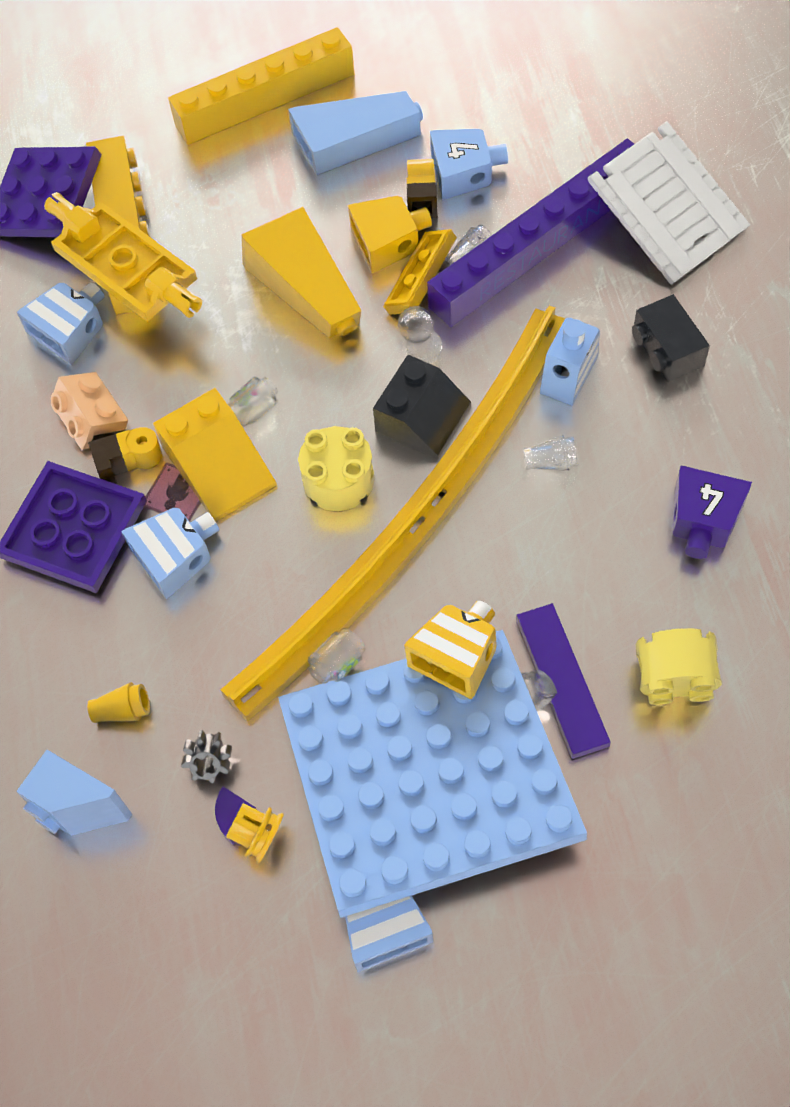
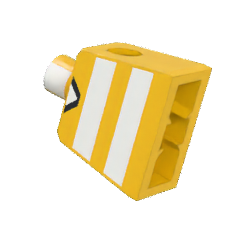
M476 601L467 613L453 605L444 606L404 644L408 667L472 700L497 647L496 630L489 624L495 616L492 607L483 601Z

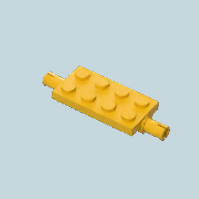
M57 192L52 194V197L58 203L50 197L47 198L44 205L45 210L62 221L64 226L62 233L51 242L55 252L145 321L151 320L169 303L188 318L194 316V313L189 308L196 313L201 309V298L186 289L197 280L195 270L102 201L92 209L83 208L79 205L74 206Z

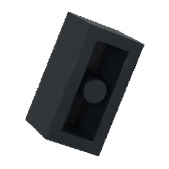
M674 294L636 310L634 326H632L633 337L638 345L644 346L649 354L653 368L658 372L661 371L667 382L705 366L710 345Z

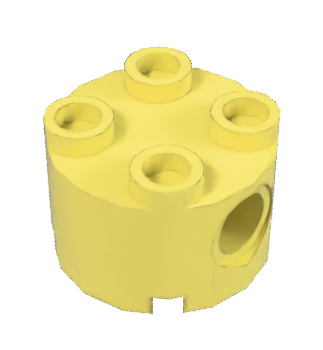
M333 426L308 432L298 457L302 482L307 497L317 502L318 507L329 511H345L361 504L360 500L366 494L368 497L372 492L375 479L372 453L369 443L365 440L361 430L353 427Z
M701 629L664 630L652 633V642L646 643V639L642 637L635 644L636 656L641 669L640 691L648 696L649 703L652 705L669 704L673 702V697L689 696V700L692 702L709 701L714 698L713 691L722 685L717 663V638L710 631L706 634V638L702 637Z

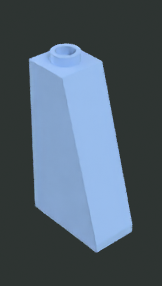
M407 91L288 109L291 132L316 175L421 135L420 121L423 120L422 109L418 102L412 101Z

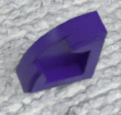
M223 786L216 799L215 817L222 834L226 838L241 805L244 803L254 809L256 807ZM226 838L231 844L234 845V844L236 843V842H234V841H232V840Z

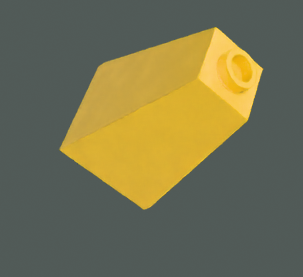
M304 207L241 234L242 264L245 269L328 338L337 334L345 336L358 327L362 310Z

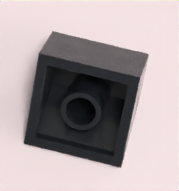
M407 355L373 407L375 432L439 459L471 407V401L439 367Z

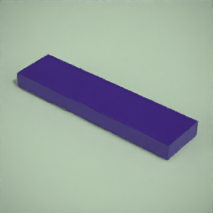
M553 603L516 614L517 624L571 759L610 747L611 741Z

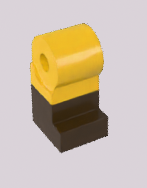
M434 159L407 160L408 211L418 210L413 206L415 201H430L431 205L427 209L431 219L438 218Z
M146 427L126 430L88 442L100 479L117 484L115 475L136 468L151 469L162 458V451L156 433Z

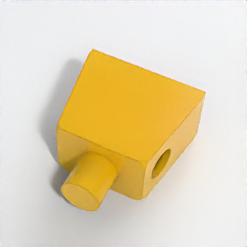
M400 196L348 205L350 228L371 273L377 272L413 254L418 245V231L432 227L431 216L426 207L409 212Z

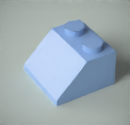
M49 750L44 752L16 791L26 801L23 809L35 817V821L54 834L60 828L72 836L127 822L132 816V813L114 789Z

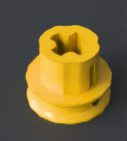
M243 803L226 838L246 847L247 850L244 856L249 857L253 855L256 857L257 863H260L278 830L284 814L276 815L272 813L271 807H268L264 814Z

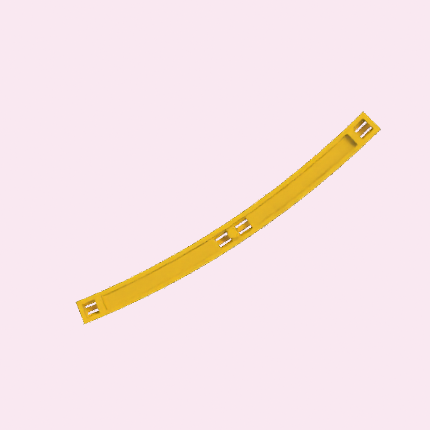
M549 305L546 311L535 308L513 351L473 415L435 468L382 533L309 610L251 664L220 689L222 695L247 722L299 677L360 617L416 555L472 484L515 421L543 374L546 354L566 319L555 315L556 307ZM547 327L552 328L548 337L544 336ZM441 491L446 493L435 507L432 506V502ZM419 519L422 524L412 534L410 529ZM257 686L260 690L243 703L241 698Z

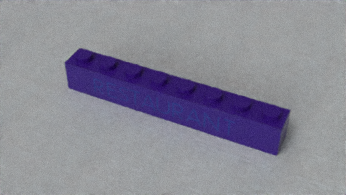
M628 138L429 280L427 282L428 307L450 328L611 211L598 192L588 182V177L598 171L604 180L607 179L608 175L604 172L603 166L629 149L634 143Z

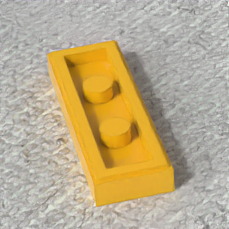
M451 229L424 233L384 303L383 307L389 315L416 312L428 291L427 282L436 276L457 238Z

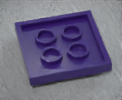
M95 146L14 148L0 185V236L58 237L62 233L63 222L45 210V201L50 197L58 203L52 197V194L57 192L74 206L79 205L83 207L102 155Z
M47 461L0 540V558L97 593L125 542L121 531L135 524L147 502L146 497L138 491Z

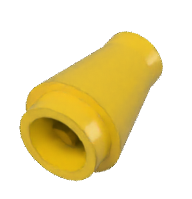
M130 682L97 699L89 700L87 709L93 723L103 721H140L142 716L149 714L150 702L144 685H134Z

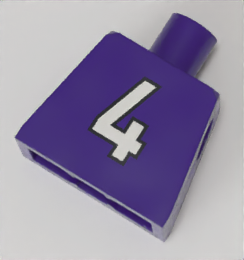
M680 466L674 490L672 533L675 537L687 540L685 553L695 559H704L708 556L710 546L719 548L726 546L744 507L752 482L687 466Z

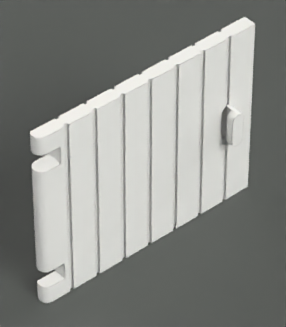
M665 122L658 127V132L663 139L660 140L655 133L651 132L603 166L604 172L608 175L607 179L604 180L599 172L596 171L588 177V182L672 285L747 229L750 223L739 212L734 203L729 200V197L718 186L713 177L708 174V171L697 160V157L680 136L676 134L672 126Z

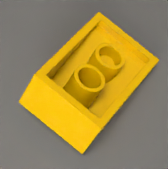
M216 388L211 389L153 423L162 448L215 522L277 486L274 477L241 423Z

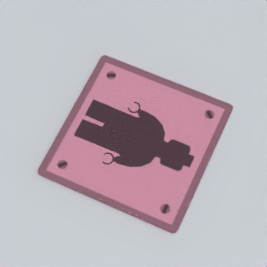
M165 463L145 496L147 502L144 507L159 513L172 508H179L190 522L201 502L176 466Z

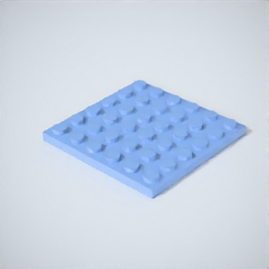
M503 630L496 631L497 647L495 654L472 700L409 668L407 659L343 677L340 681H337L338 679L278 697L340 918L587 840V831Z

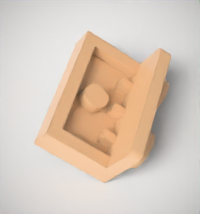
M96 372L58 377L55 390L51 395V405L54 412L58 413L66 425L69 435L75 439L81 450L90 448L88 442L92 441L94 435L125 430L128 418Z

